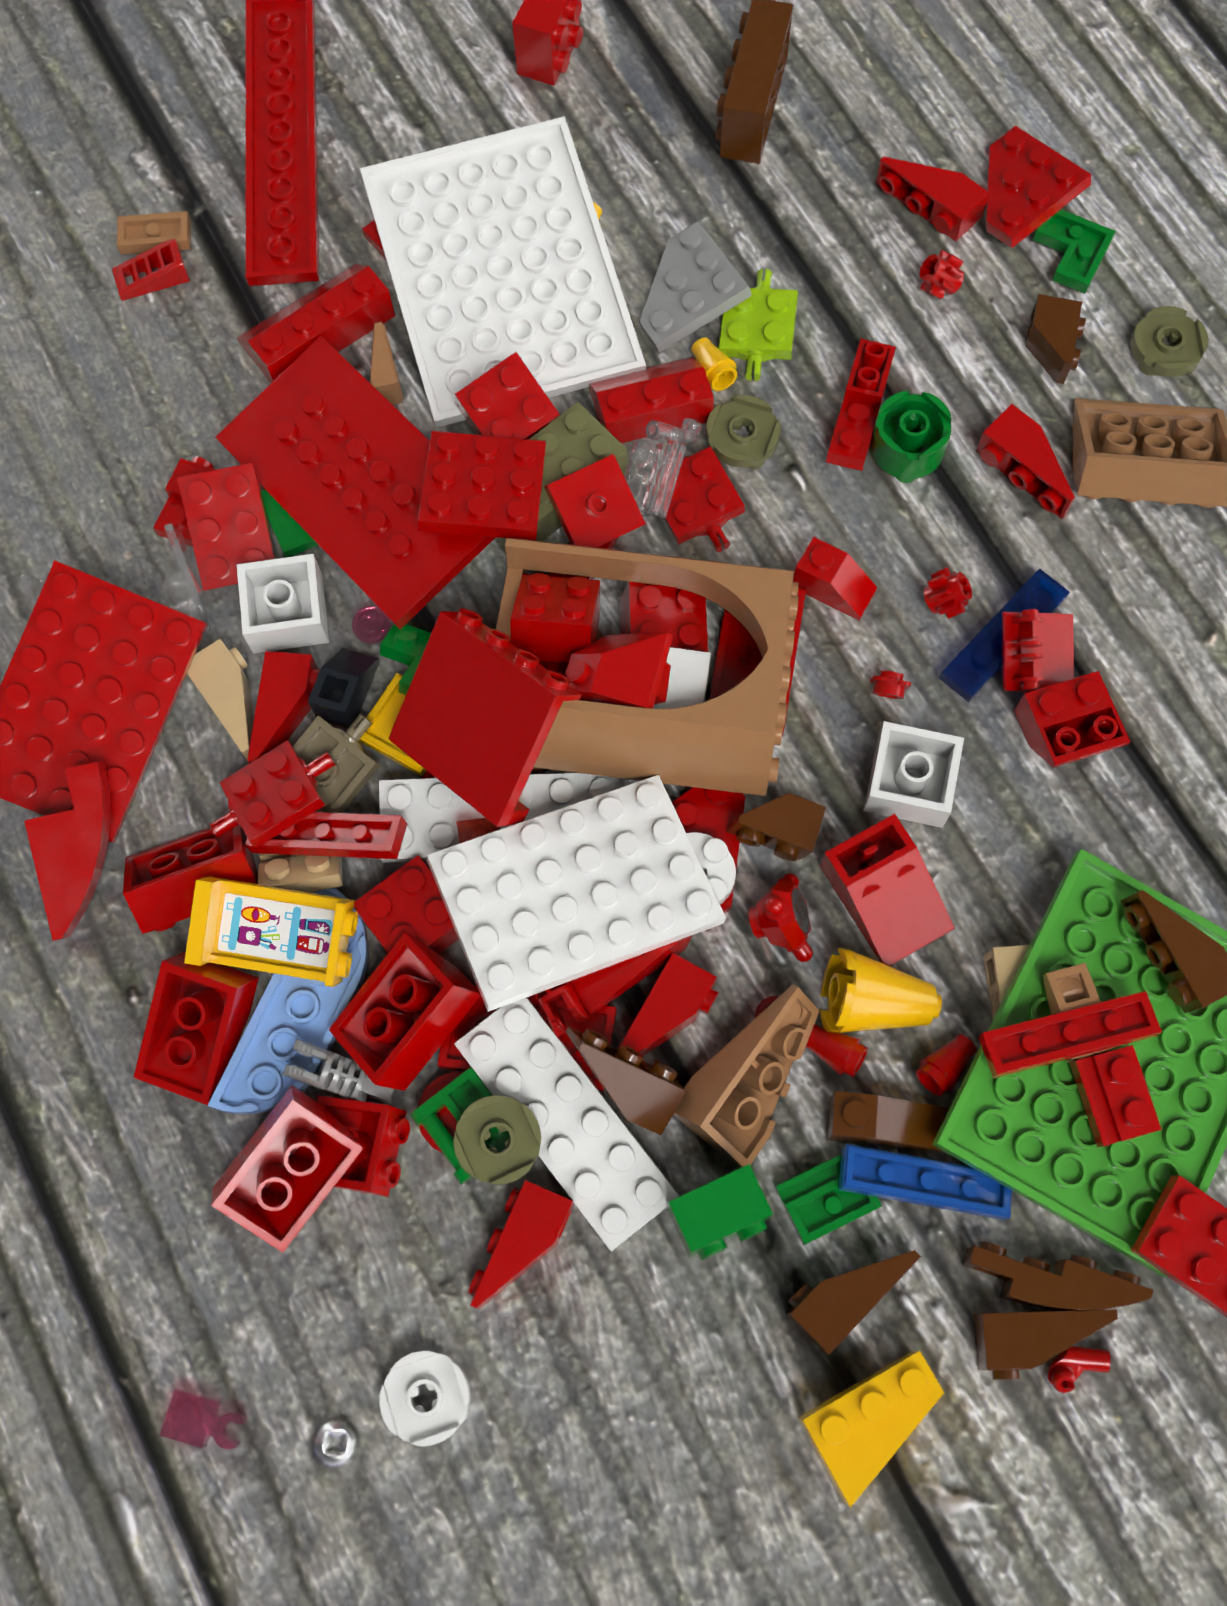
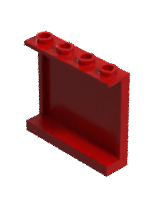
M464 608L459 609V612L440 611L388 740L496 827L521 823L525 821L530 809L518 800L563 701L580 700L582 695L568 685L569 680L565 676L554 671H548L539 664L540 659L536 655L510 643L511 638L507 634L496 629H490L482 623L483 618L476 612Z

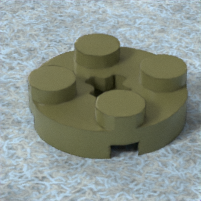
M1162 306L1150 310L1136 325L1130 342L1133 356L1139 362L1140 371L1149 376L1159 375L1163 377H1178L1195 371L1208 347V333L1204 324L1198 318L1194 322L1191 318L1185 316L1188 311L1179 307ZM1166 336L1169 337L1171 342H1177V344L1171 347L1165 345L1162 341Z
M748 395L735 396L731 402H727L724 405L721 402L713 408L707 420L706 439L709 447H712L717 458L723 463L734 467L758 469L764 465L765 460L770 458L778 447L781 431L779 419L777 421L776 416L772 413V407L764 400ZM742 426H747L751 435L740 437L733 430H740Z
M498 1095L487 1096L475 1101L465 1109L456 1126L453 1141L454 1151L458 1162L469 1175L485 1183L496 1185L508 1184L524 1176L537 1159L541 1144L540 1126L533 1112L516 1099ZM496 1126L500 1132L508 1131L511 1138L505 1142L506 1150L500 1153L496 1147L488 1149L485 1143L491 1137L489 1130Z

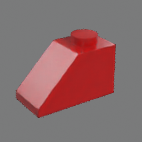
M814 536L796 565L793 582H799L798 589L806 590V595L859 621L878 588L847 552Z

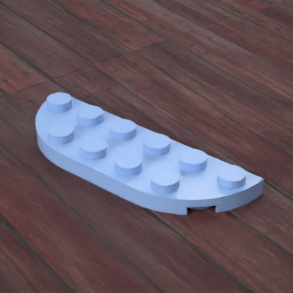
M336 888L314 892V894L347 899ZM359 915L355 935L353 937L349 936L347 952L352 953L351 970L347 978L343 977V982L335 987L325 986L323 981L273 974L208 1104L209 1107L231 1114L262 1113L273 1110L292 1085L302 1092L309 1086L306 1083L282 1074L286 1065H296L316 1075L322 1061L313 1057L303 1056L295 1051L293 1046L296 1039L328 1051L331 1050L336 1040L328 1029L360 990L368 966V939Z

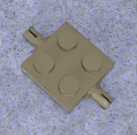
M360 713L346 731L334 728L318 715L293 746L299 758L304 760L306 764L318 758L326 751L336 764L335 767L333 766L316 777L318 792L325 806L315 812L343 813L381 766L364 752L361 744L358 742L369 727L373 725L371 721Z

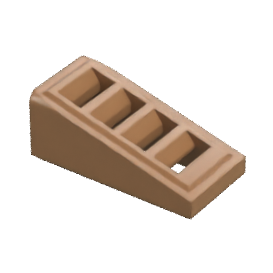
M382 322L374 323L370 384L392 405L403 403L404 397L385 325Z

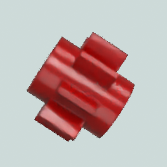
M941 250L939 255L932 254L928 256L920 267L919 276L924 281L920 288L940 300L943 299L945 294H954L959 290L964 280V273L959 269L963 264V260L944 250Z
M948 567L931 574L932 580L927 581L928 586L924 588V599L929 609L935 614L939 613L942 615L946 613L948 619L965 612L964 606L968 605L967 600L972 598V588L967 577L962 572L950 573Z

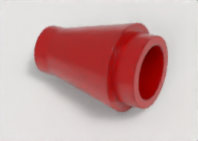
M814 1024L806 1044L807 1049L811 1050L840 1076L847 1074L851 1077H855L869 1049L861 1044L860 1038L843 1033L827 1032Z
M958 1034L952 1041L920 1060V1067L916 1071L917 1079L934 1095L941 1096L945 1091L951 1092L971 1057L977 1052L975 1045L966 1036Z

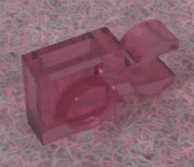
M175 1389L160 1436L200 1448L206 1447L209 1437L212 1436L216 1444L221 1448L234 1449L239 1447L240 1442L227 1437L226 1427L230 1422L241 1425L246 1424L248 1418L238 1412L227 1413L222 1416L217 1415L221 1401L182 1389Z

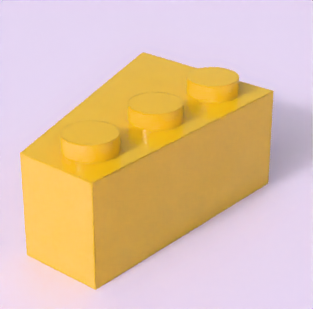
M911 1350L798 1417L841 1499L850 1508L944 1394L919 1350Z

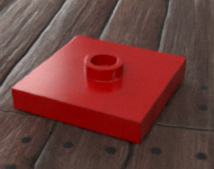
M614 454L544 486L571 545L598 548L646 524Z

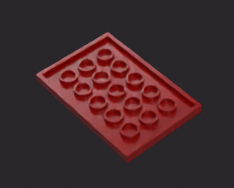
M54 560L0 685V798L44 816L72 810L74 808L64 769L93 762L106 763L111 803L109 842L115 843L208 624Z

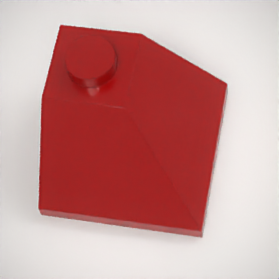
M669 632L606 635L571 654L565 677L569 680L568 685L582 695L581 701L653 709L673 635Z

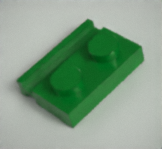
M841 1154L775 1187L803 1246L882 1207L878 1197L838 1190Z

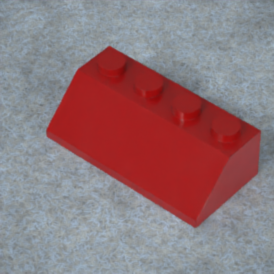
M355 264L236 338L264 376L272 383L319 336H322L339 352L373 331L374 323L382 322L384 324L395 317L389 289L370 266Z

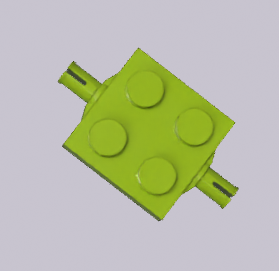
M763 269L757 271L756 288H750L751 297L723 313L719 349L728 357L747 361L745 378L749 381H752L753 369L754 381L760 380L762 362L772 359L792 360L798 290L770 288L772 271L769 269L765 270V279Z

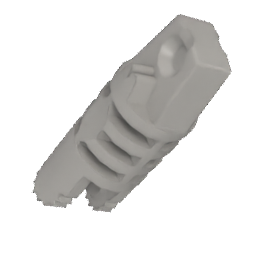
M296 1039L293 1046L295 1051L303 1056L321 1060L322 1063L317 1075L305 1071L304 1068L296 1065H286L282 1075L338 1094L349 1100L365 1102L368 1096L382 1102L390 1101L394 1089L374 1085L355 1061Z

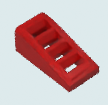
M175 238L165 241L112 268L121 301L190 282L182 253ZM145 272L146 276L140 279L139 273ZM132 275L133 283L127 285L125 277Z

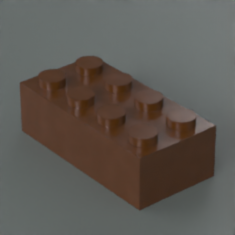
M752 0L749 12H742L739 34L743 35L741 39H735L732 51V61H735V64L727 67L724 88L728 90L726 94H720L717 106V116L722 117V119L718 120L715 141L721 142L720 157L755 164L761 163L788 58L794 4L774 0Z

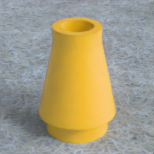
M704 337L697 340L693 344L691 352L695 359L704 366L710 387L714 391H723L729 388L737 378L736 363L712 344L709 338Z

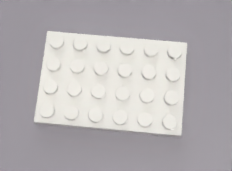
M659 775L427 855V862L488 1012L724 924L726 919Z

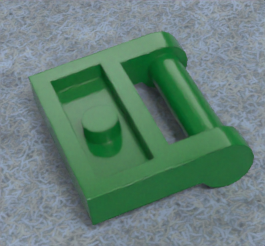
M472 1067L411 1114V1118L417 1126L423 1125L456 1170L453 1175L460 1185L471 1180L473 1176L469 1175L458 1162L454 1151V1138L436 1114L446 1106L457 1122H459L465 1109L481 1098L492 1096ZM497 1126L489 1130L491 1137L485 1141L488 1149L496 1147L499 1153L506 1150L505 1142L511 1139L508 1131L500 1132Z

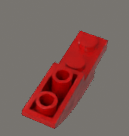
M860 339L829 446L826 463L859 471L863 470L896 346Z

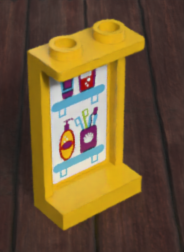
M216 877L198 879L195 884L184 963L198 966L215 963L323 981L325 986L335 987L343 982V977L347 978L351 970L352 953H348L347 949L349 936L353 937L355 935L358 924V912L353 911L355 900Z

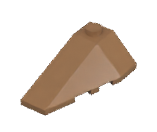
M791 985L692 1076L684 1087L687 1092L673 1115L694 1134L741 1168L748 1164L751 1165L772 1134L776 1122L771 1120L779 1097L786 1098L790 1088V1084L786 1083L787 1076L793 1061L802 1057L820 1010L799 987Z

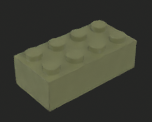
M576 402L530 438V440L546 441L536 541H544L562 526L544 486L612 454L615 455L623 475L628 474V450L579 402ZM495 538L494 540L505 550L506 538Z

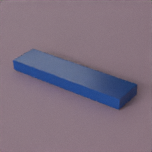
M850 1144L842 1146L838 1190L1000 1220L1011 1218L1012 1190L972 1167Z

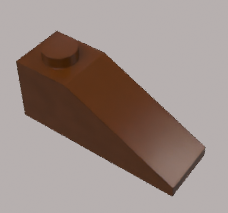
M834 1091L829 1098L827 1141L944 1152L932 1145L950 1108L880 1095Z
M913 1250L818 1282L813 1287L806 1282L788 1300L793 1308L787 1316L825 1355H829L921 1256Z
M1117 1310L973 1314L978 1370H992V1379H1020L1019 1370L1036 1368L1118 1319Z

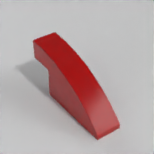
M93 762L64 769L74 809L24 820L52 941L71 936L90 904L102 874L111 824L110 787L106 763Z

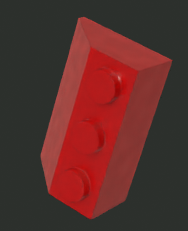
M693 357L590 383L588 387L598 421L621 444L707 423L708 417L713 410L714 396L704 366Z
M239 825L220 836V838L215 836L210 827L125 858L123 895L142 934L154 930L157 932L165 931L173 927L177 922L190 918L195 884L198 879L216 877L258 884V871L253 855L245 846L247 836Z
M405 932L328 1030L374 1085L405 1091L481 996V993L456 966Z
M292 1085L213 1186L211 1206L283 1253L363 1150V1145L325 1107Z

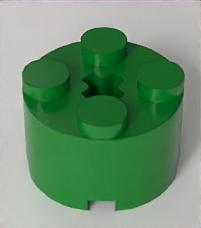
M910 391L898 392L882 404L877 415L870 452L882 470L903 483H910L915 479L929 475L937 469L942 462L951 436L952 419L950 411L939 398L930 393L922 392L921 395L909 394Z

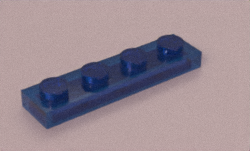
M1039 569L941 672L939 679L969 703L1003 667L1002 612H1022V610L1036 609L1039 610V613H1054L1067 599L1070 591Z

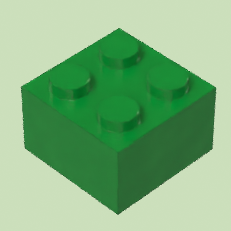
M750 1164L669 1201L667 1207L688 1256L691 1257L698 1254L701 1261L724 1251L727 1248L724 1241L738 1235L740 1242H743L764 1232L767 1229L765 1221L773 1215Z

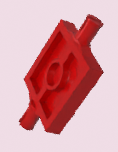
M673 441L667 442L668 448L664 443L660 447V451L665 457L668 466L644 478L645 486L677 544L684 543L694 537L708 535L716 552H722V546L726 550L730 546V542L721 528L728 520L744 513L745 505L715 452L710 446L689 457L681 458Z
M288 740L219 782L228 799L229 812L214 822L209 823L211 830L217 838H220V836L239 825L244 830L249 842L255 848L259 847L325 806L318 792L316 777L333 766L335 767L334 760L326 751L318 758L306 764L304 760L299 758Z

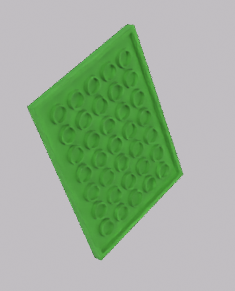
M1080 849L1075 852L988 1031L1050 1016L1051 1012L1043 975L1071 966L1086 963L1101 1002L1146 991L1162 1032L1152 1038L1113 1047L1109 1051L1131 1045L1134 1046L1162 1130L1108 1146L1097 1147L1070 1063L1063 1060L993 1079L984 1051L980 1045L932 1145L1161 1277H1168L1133 1253L1131 1249L1171 1175H1180L1206 1193L1226 1149L1227 996L1202 1009L1184 1014L1182 1008L1176 1005L1169 996L1168 984L1161 971L1148 959L1146 945L1138 931L1134 930L1127 922L1124 915L1125 908L1121 900L1143 890L1222 945L1226 952L1227 931L1087 851Z

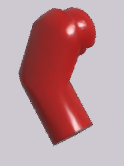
M1071 1346L1061 1352L1049 1365L1048 1380L1058 1392L1069 1393L1075 1388L1073 1383L1084 1371L1108 1373L1111 1365L1110 1352L1105 1349Z

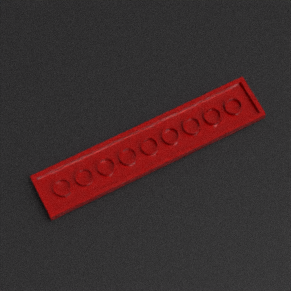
M245 0L246 280L249 286L319 281L314 0Z

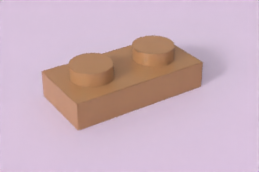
M188 211L117 216V247L121 255L143 253L174 238L180 250L191 249V219Z

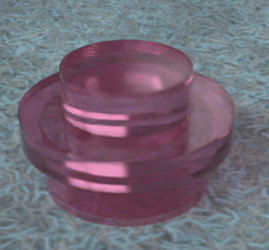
M374 606L361 608L352 620L354 635L358 640L367 644L382 641L391 628L390 619L380 608Z

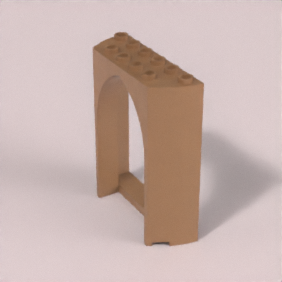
M506 538L505 551L508 568L496 630L507 634L510 638V618L522 574H528L529 570L663 585L696 593L719 604L737 618L751 634L763 658L755 670L733 689L716 698L692 706L672 709H651L581 700L563 701L535 762V768L639 781L659 775L664 784L766 796L768 782H777L779 758H773L772 755L774 745H781L782 731L786 718L787 703L785 702L790 681L791 667L789 666L793 652L795 631L793 630L799 596H797L799 582H793L794 570Z

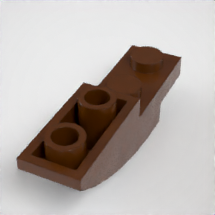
M982 1241L980 1247L972 1246L966 1249L962 1263L965 1267L1004 1280L1000 1298L1044 1309L1066 1311L1110 1309L1152 1299L1154 1291L1153 1289L1141 1286V1278L1134 1274L1114 1270L1113 1275L1096 1270L1097 1262L1071 1254L1070 1260L1055 1261L1053 1273H1050V1265L1048 1263L1030 1257H1024L1023 1262H1019L1006 1257L1007 1249Z

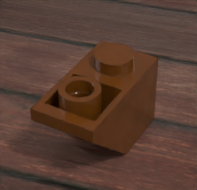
M1038 294L1030 315L1025 346L1056 383L1064 384L1069 370L1076 371L1080 359L1081 348H1075L1076 340H1080L1086 322V318L1080 317L1082 301Z
M787 793L741 814L728 824L726 832L736 835V839L745 845L752 847L762 845L774 850V855L781 859L796 861L813 852L826 807Z

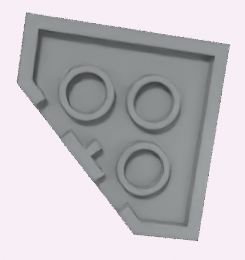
M699 221L668 239L639 321L644 333L658 353H661L752 296L748 284Z

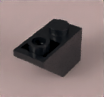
M342 648L321 667L308 700L315 717L319 715L328 723L349 728L362 709L380 663L379 658Z

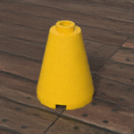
M838 948L837 951L840 955L832 954L829 958L821 986V996L828 997V1010L820 1009L822 1025L827 1032L842 1033L928 1026L933 1018L936 1019L940 1015L942 998L937 993L936 987L933 984L849 949Z

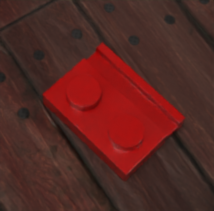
M1133 1045L1070 1062L1097 1147L1108 1146L1162 1130Z

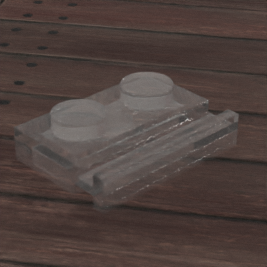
M635 439L624 477L644 517L657 515L661 518H666L686 447L679 441H674L673 443H667L665 440Z

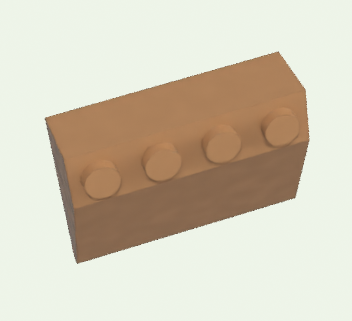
M1074 398L1073 478L1077 495L1090 499L1104 497L1123 499L1128 502L1143 500L1161 502L1166 505L1182 503L1195 504L1204 508H1213L1215 506L1227 507V419L1223 409Z

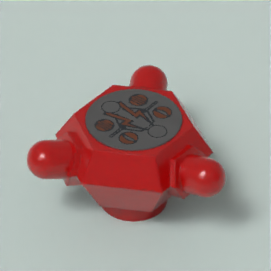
M787 873L761 896L756 906L749 908V923L756 938L767 937L770 944L786 948L800 962H808L813 956V950L807 942V935L811 930L807 904L798 889V877L793 873Z

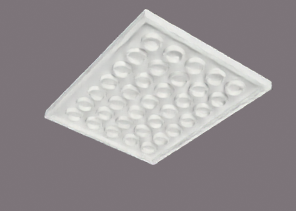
M565 116L360 168L436 428L466 420L455 404L454 394L515 352L521 357L548 398L588 388L590 383L646 369L645 360Z

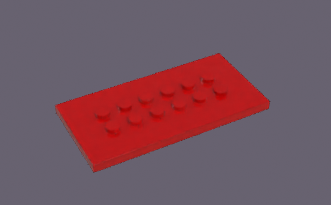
M319 336L215 437L240 464L252 462L255 464L258 481L262 487L400 630L496 538L418 531V515L430 441L322 336Z

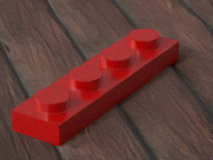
M314 812L257 848L249 842L248 838L245 846L251 853L397 859L408 823L402 815Z
M1143 991L983 1032L979 1036V1040L994 1079L1152 1038L1159 1035L1162 1030L1147 992Z

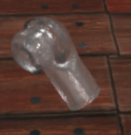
M692 418L684 419L681 428L652 420L646 426V435L650 439L666 444L668 441H672L674 444H693L700 438L698 434L702 430V425Z

